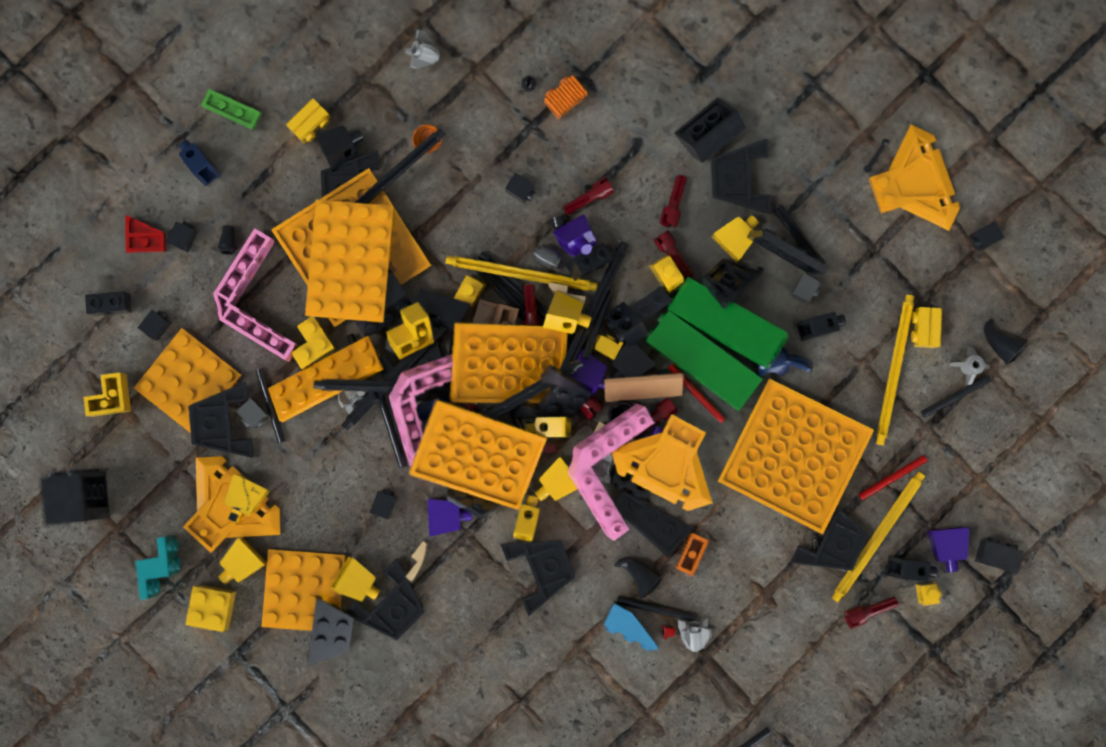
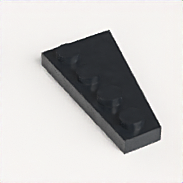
M622 491L613 501L620 515L667 558L693 530L688 525H684L677 519L647 505L625 491Z

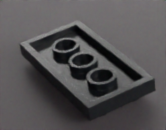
M770 229L750 231L747 236L751 241L806 273L825 274L828 269L823 264V260L817 257H810L807 255L808 252L806 250L793 247L791 241L785 238H778L776 233Z

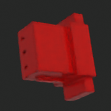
M663 625L662 635L664 640H666V637L675 636L674 628Z

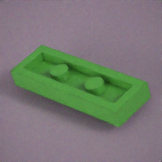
M208 89L201 104L203 108L253 131L262 114L260 111L211 89Z

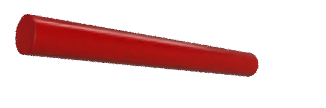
M674 364L667 368L671 373H682ZM683 374V385L722 423L726 417Z
M920 456L859 493L858 496L863 501L927 462L926 456Z

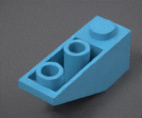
M613 602L603 622L607 626L606 630L613 634L617 632L623 634V638L631 643H634V640L641 643L640 647L651 652L654 649L657 651V644L631 610Z

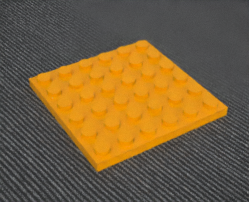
M368 168L319 200L354 203L378 181ZM384 191L369 203L393 206ZM316 202L271 229L307 286ZM394 208L390 261L396 269L393 274L402 285L431 267V264ZM329 318L334 327L347 320Z
M769 378L718 482L823 534L874 430Z

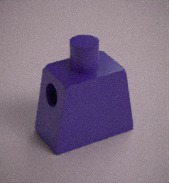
M584 214L553 231L559 246L573 257L581 253L589 254L592 251V247L597 245L593 231Z
M582 349L577 359H580L583 367L570 376L590 388L591 395H594L598 387L604 390V379L606 378L603 376L607 366L591 354L588 360L582 359Z
M427 499L429 536L460 530L461 521H472L471 513L464 509L460 510V507L447 500Z
M955 527L927 530L935 560L939 562L945 561L946 572H957V560L968 558L969 528Z

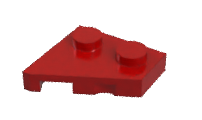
M125 216L126 253L166 252V233L130 216Z

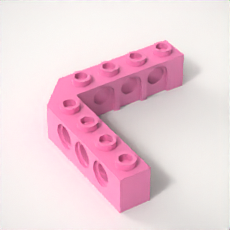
M254 228L213 293L217 303L219 320L290 362L293 357L291 352L296 350L299 345L235 306L275 243L272 238Z
M453 354L402 372L389 395L410 467L423 436L420 426L422 422L418 419L414 396L438 385L440 387L443 385L442 383L452 379Z
M639 404L634 405L574 446L573 459L568 471L570 478L605 535L613 541L626 533L629 528L591 466L654 423L645 406Z

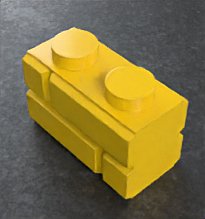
M312 98L286 126L305 144L307 141L311 142L315 138V134L320 128L324 129L328 126L331 117Z
M916 308L915 312L912 313V323H915V329L911 333V342H914V347H941L942 308Z

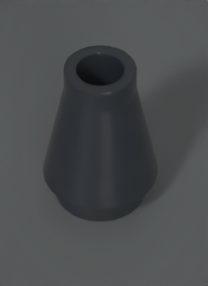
M225 225L222 227L218 244L221 254L233 255L235 250H237L233 226Z

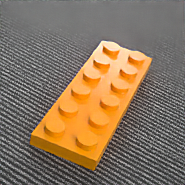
M366 336L269 387L268 390L278 419L283 423L344 391L314 389V380H365L384 369L372 339Z

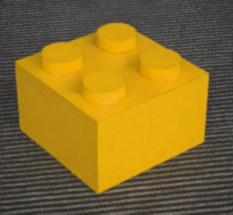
M201 584L193 586L185 625L220 632L229 630L236 591Z

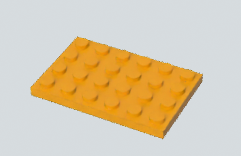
M316 199L305 316L384 323L394 206Z
M455 323L450 401L463 403H501L541 380L540 376L549 364L558 369L561 367L566 356L567 333L534 325ZM551 387L526 402L539 403Z
M436 399L409 474L519 510L547 438Z

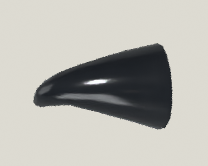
M989 319L984 325V335L991 348L1006 365L1012 363L1021 354L1028 340L1008 336L997 331L993 326L992 319Z
M621 558L614 565L615 567L627 569L634 579L640 599L651 594L663 579L661 573L635 558Z

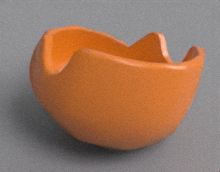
M423 124L416 128L412 136L413 146L415 148L418 147L433 132L435 133L438 128L432 124ZM442 138L440 139V142L434 145L425 154H429L437 150L442 143Z

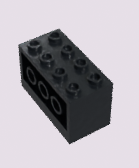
M99 469L67 470V472L46 473L47 477L40 478L44 526L110 518L106 472H99Z

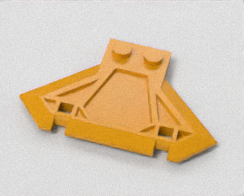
M911 124L889 170L870 177V185L881 214L902 208L949 231L958 214L960 205L958 202L952 203L950 196L955 195L940 150H933L931 143L936 142L935 136ZM924 146L926 153L922 154L920 147ZM941 199H943V202L945 204V206L943 207L941 206L939 201Z
M670 415L661 433L621 445L611 452L619 475L624 477L627 472L633 475L632 482L674 504L679 499L684 502L683 509L689 511L712 503L697 454V450L706 432L682 419ZM633 461L639 464L637 468L631 466ZM684 488L689 490L688 495L682 493Z
M223 456L196 458L197 512L183 528L210 553H213L226 538L281 535L280 508L276 505L272 508L266 505V502L269 500L267 496L252 516L242 513L238 523L227 518L232 508L225 505L224 501L233 474L246 477L234 466L228 470L224 466L227 460ZM218 471L223 475L220 479L215 475ZM259 510L265 513L263 517L257 513Z

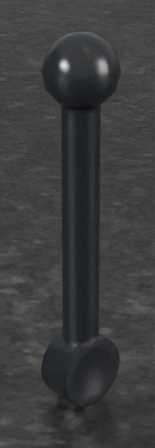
M888 139L882 140V145L870 163L863 168L865 173L871 171V166L884 147L889 145Z

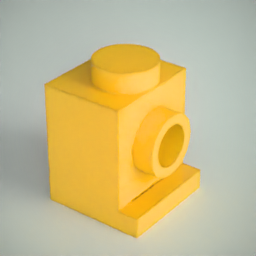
M598 334L594 343V351L614 361L623 342L617 344L615 343V338L607 334L605 337Z
M935 581L916 584L919 604L925 606L940 603L941 589Z

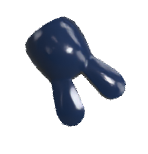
M782 347L769 370L759 365L756 375L762 377L770 372L777 373L778 376L784 375L788 372L790 366H795L807 372H812L814 368L813 363L809 359L798 355H790L789 351Z

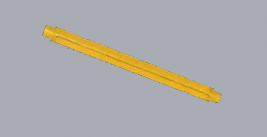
M447 255L445 264L453 265V267L546 284L566 285L579 290L596 291L597 283L590 282V280L578 279L574 281L572 277L522 269L456 255L454 257Z
M906 295L905 302H903L876 434V444L884 446L885 439L888 437L914 307L915 296Z
M917 472L911 478L861 551L853 570L847 571L834 590L835 593L831 597L834 601L839 603L842 597H845L922 485L925 475Z

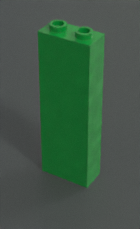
M689 277L678 287L679 292L675 297L671 298L672 302L668 304V311H671L687 324L768 370L789 338L786 331L734 302L726 309H723L705 286Z
M668 311L667 314L663 313L657 320L659 324L655 330L651 328L645 336L647 338L646 344L739 412L763 379L671 311Z

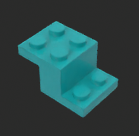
M175 535L157 538L158 557L135 561L140 600L150 599L159 595L161 585L157 578L179 573L181 560L177 556L179 542L178 539H175Z

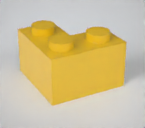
M418 302L400 310L403 324L386 332L389 345L399 359L434 343L429 317Z
M311 316L297 326L307 343L291 352L301 369L304 370L337 350L316 317Z
M125 373L101 375L103 394L84 397L86 416L96 417L131 412L128 379Z

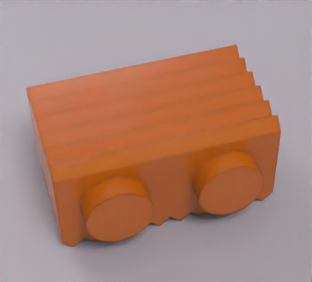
M574 75L564 77L559 82V87L555 90L552 88L545 94L544 103L557 119L563 117L588 96V91Z
M691 532L687 537L688 539L685 540L686 543H684L683 550L679 554L680 557L676 561L677 564L674 566L676 569L693 576L709 540Z

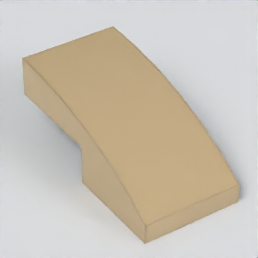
M549 283L548 289L554 294L557 290L583 302V304L585 303V296L568 294V286Z
M426 540L420 544L411 556L417 561L406 576L411 582L419 573L425 560L428 546Z

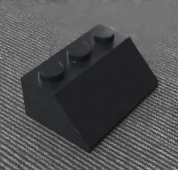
M716 98L674 132V134L688 152L703 163L735 136L739 135L746 126L737 110Z
M391 270L388 271L384 323L354 320L365 337L371 336L401 317L400 310L412 304L407 293Z

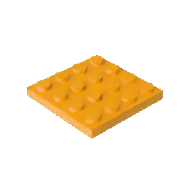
M181 328L135 385L134 389L191 433L188 406L235 386L243 375L189 332Z
M268 549L261 627L312 631L316 595L321 596L322 600L327 603H334L342 609L343 594L329 588L344 565L346 555Z

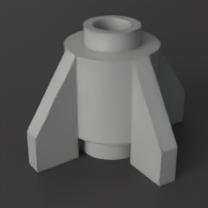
M417 30L415 39L419 41H415L411 48L405 49L406 54L414 56L412 57L410 67L415 69L432 65L440 57L438 46L435 45L427 33Z
M967 347V357L963 358L961 362L949 363V367H960L961 371L966 374L965 385H972L976 374L981 373L984 369H990V365L985 364L982 357L977 355L974 347Z
M344 390L338 393V403L342 408L345 407L350 414L369 393L366 391Z
M612 453L591 466L600 481L608 484L611 483V474L615 466Z
M704 617L699 621L690 622L683 619L678 620V628L686 648L692 652H698L703 649L712 636L711 628H708V618Z

